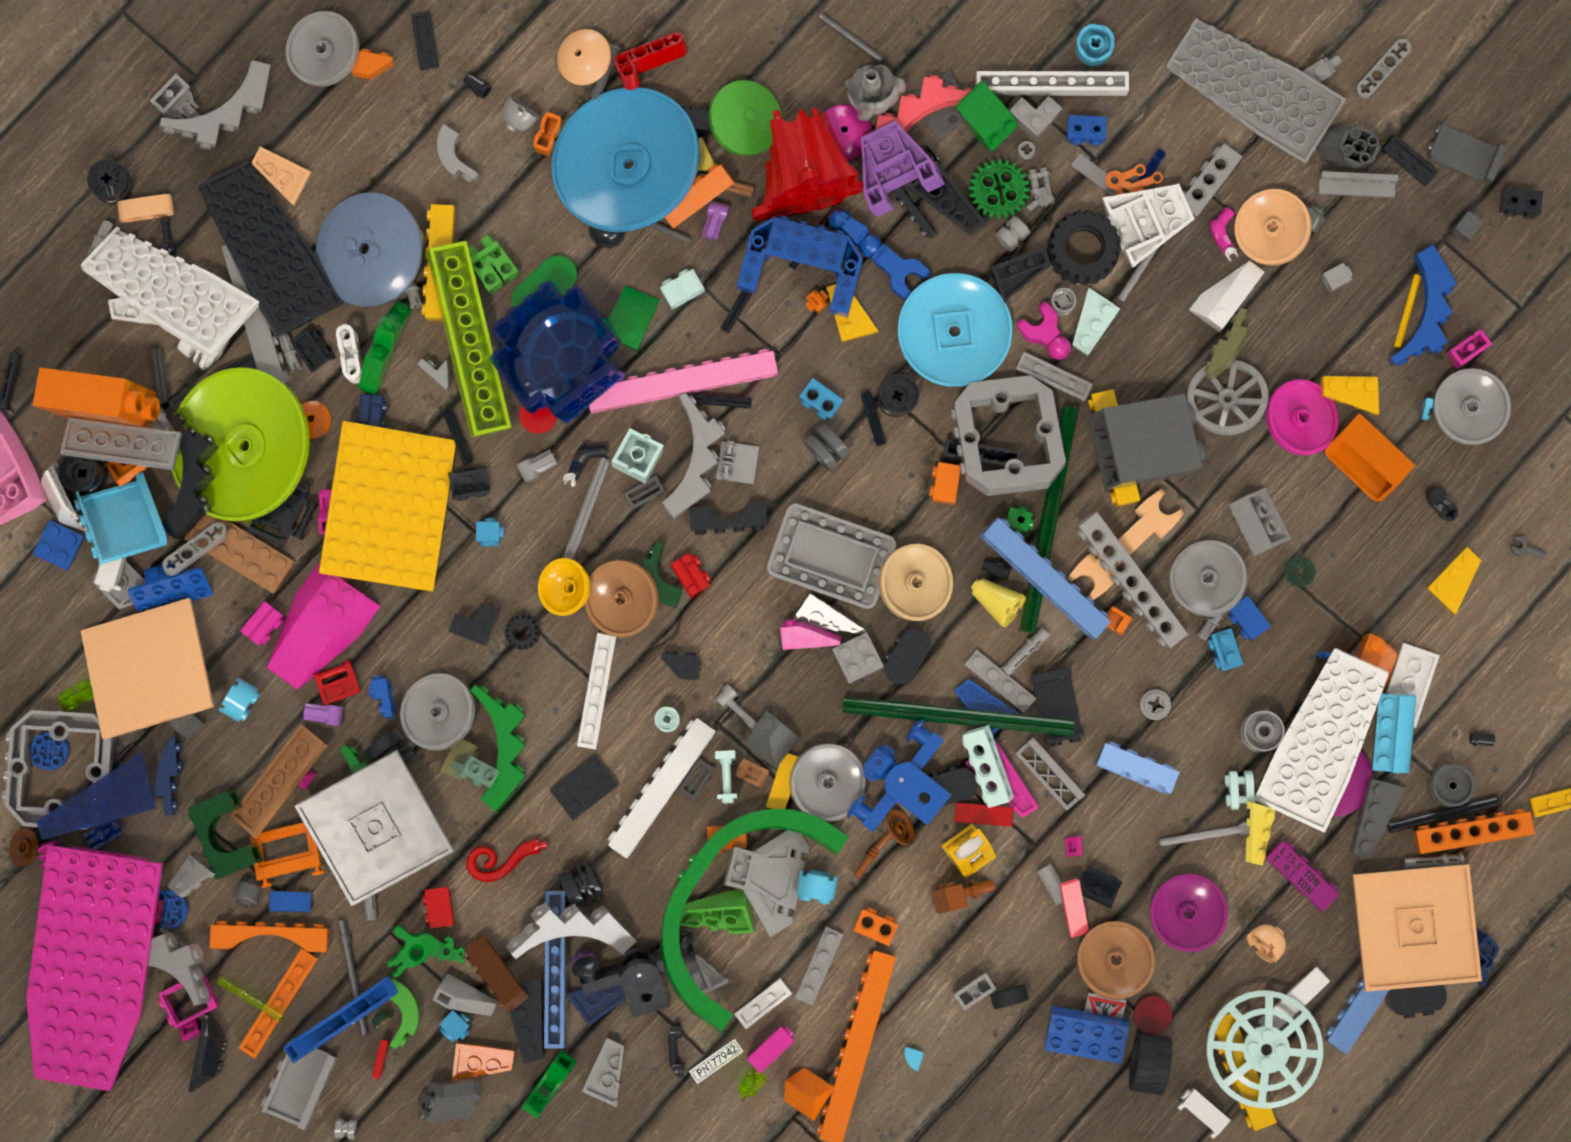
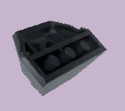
M209 1013L203 1016L188 1092L196 1091L218 1076L219 1072L221 1073L223 1070L224 1061H221L222 1054L226 1053L228 1042L225 1041V1034Z

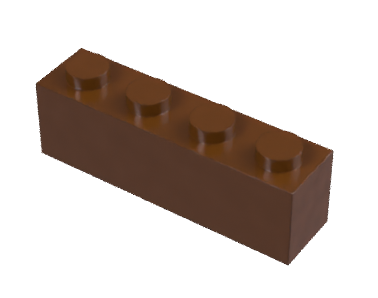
M483 935L464 949L468 955L466 957L467 961L472 967H477V975L482 980L488 982L486 985L487 989L492 994L495 993L498 996L496 1001L502 1008L506 1007L513 1011L529 998L497 951Z

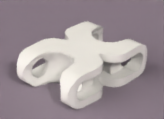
M343 324L336 330L342 371L351 383L359 384L363 368L359 338L350 325ZM350 334V338L346 340L345 337ZM356 369V372L351 375V371Z

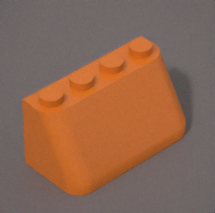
M1360 413L1325 449L1327 458L1364 493L1377 502L1382 501L1416 466Z
M1369 633L1362 637L1355 657L1389 672L1382 691L1383 693L1396 662L1397 652L1382 638Z

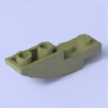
M1239 308L1238 313H1234L1231 322L1233 326L1231 330L1227 331L1225 340L1219 339L1218 344H1214L1211 355H1213L1211 362L1208 361L1205 367L1207 380L1211 381L1225 371L1245 345L1248 338V328L1244 327L1248 318L1247 309Z

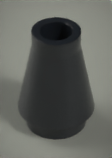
M470 72L463 78V82L467 84L478 98L484 99L490 93L492 87L489 85V82L474 76Z
M985 559L981 570L988 572L999 580H1007L1011 566L1007 565V562Z

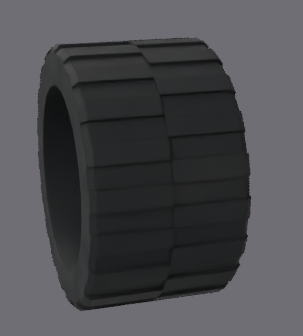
M1142 1032L1136 1035L1129 1068V1089L1131 1091L1161 1096L1165 1093L1172 1062L1173 1045L1171 1037Z

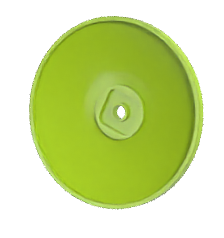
M230 368L208 376L187 394L176 413L181 412L188 419L187 423L195 427L200 433L212 435L219 447L206 462L211 467L212 474L216 477L202 492L209 499L208 503L212 506L207 515L226 521H247L262 517L279 507L298 485L305 470L309 454V428L306 415L292 390L281 380L266 372L251 368ZM248 441L249 448L247 451H244L243 444ZM180 446L177 454L174 470H172L173 477L179 489L181 487L183 474V461Z

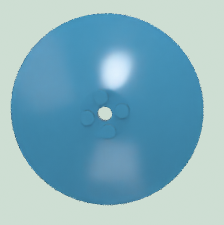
M639 87L633 90L620 88L600 94L597 100L591 99L582 105L568 119L558 135L551 163L555 190L562 203L572 215L593 228L610 232H627L652 225L671 213L682 202L695 180L700 159L697 132L692 121L681 106L673 99L655 90ZM628 162H634V166L632 168H625Z

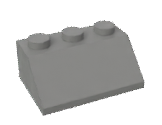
M1266 488L1229 504L1232 515L1235 517L1240 531L1244 535L1248 547L1254 556L1291 539Z

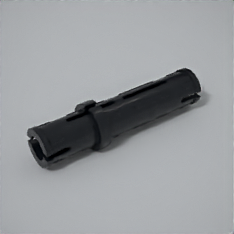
M12 352L9 353L7 368L4 369L5 377L0 394V409L7 411L10 410L16 378L20 373L18 369L22 357L21 354Z

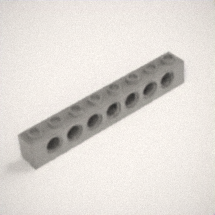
M1098 512L1090 513L1075 525L1079 538L1088 543V550L1092 555H1097L1100 559V566L1103 570L1109 571L1112 575L1110 577L1111 581L1116 586H1120L1123 590V597L1128 602H1132L1135 606L1133 610L1139 617L1142 616L1144 618L1146 628L1156 634L1157 638L1155 639L1161 647L1172 648L1188 635ZM1095 530H1097L1100 535L1099 539L1096 541L1092 538V533ZM1107 545L1111 549V553L1108 556L1103 552ZM1117 561H1120L1122 563V569L1120 571H1117L1115 569V564ZM1129 576L1134 580L1130 587L1126 583ZM1141 591L1145 594L1142 602L1138 600V594ZM1151 607L1156 609V614L1153 617L1149 614ZM1163 622L1167 623V630L1165 632H1162L1160 628Z

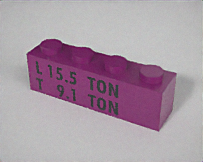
M1279 841L1266 855L1265 860L1319 911L1324 912L1339 896L1336 892L1337 887L1330 881L1328 883L1322 879L1324 875L1318 869H1312L1308 866L1309 861L1303 855L1298 856L1294 852L1295 848L1288 841L1285 843Z

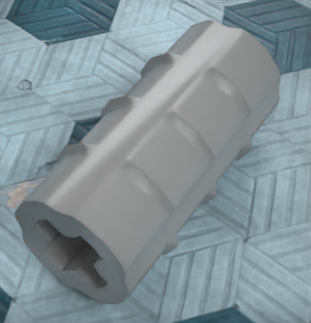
M1050 863L1038 870L1037 874L1055 904L1058 905L1062 903L1059 887L1062 881Z

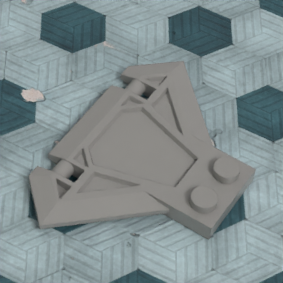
M789 830L753 852L732 847L723 884L743 890L769 937L792 924L793 918L788 916L789 909L795 910L799 873L801 869H805L806 861L801 860L802 853L808 854L810 848L803 835ZM792 850L795 851L794 857H790ZM778 906L782 907L780 914L777 913Z

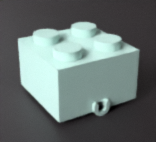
M629 428L612 459V467L646 484L664 452V445L652 440L647 434L642 435Z

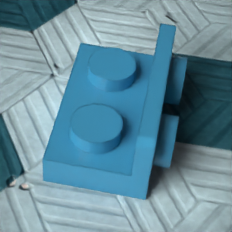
M1232 628L1209 636L1207 642L1210 651H1214L1215 658H1213L1216 669H1220V672L1243 665Z

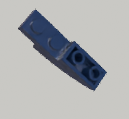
M171 737L166 744L156 774L155 797H163L164 815L166 816L176 815V811H178V800L175 799L174 792L177 791V782L173 780L174 776H181L183 771V761L180 760L179 752H182V743L178 741V737Z

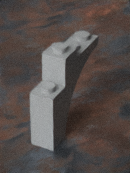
M174 933L163 934L153 938L148 966L162 969L174 976L184 986L194 1006L210 1002L209 991L205 986L203 973L198 965L204 962L203 951L199 943L187 945L179 949Z

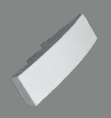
M1316 966L1293 986L1286 995L1305 1006L1330 982V979ZM1282 999L1273 1005V1009L1284 1012L1291 1018L1300 1011L1296 1006ZM1265 1014L1258 1020L1261 1026H1264ZM1273 1015L1272 1027L1279 1030L1287 1021Z

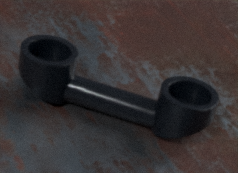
M681 1022L674 1023L668 1035L669 1062L678 1078L684 1077L683 1062H677L676 1038H682Z

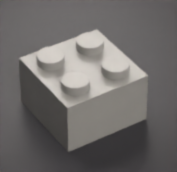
M867 632L832 649L849 685L884 667Z

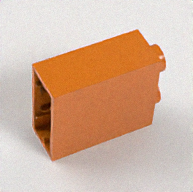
M39 367L32 406L65 419L73 417L150 428L151 421H155L159 416L160 401L156 398V392L127 379Z

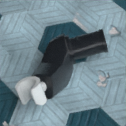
M586 444L581 445L574 455L568 473L563 478L564 484L566 485L567 481L572 480L571 486L574 487L576 485L575 480L579 479L590 458L607 457L606 445L589 447Z

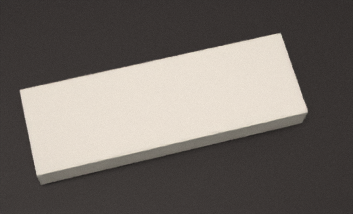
M780 978L734 1015L744 1028L748 1029L792 993Z

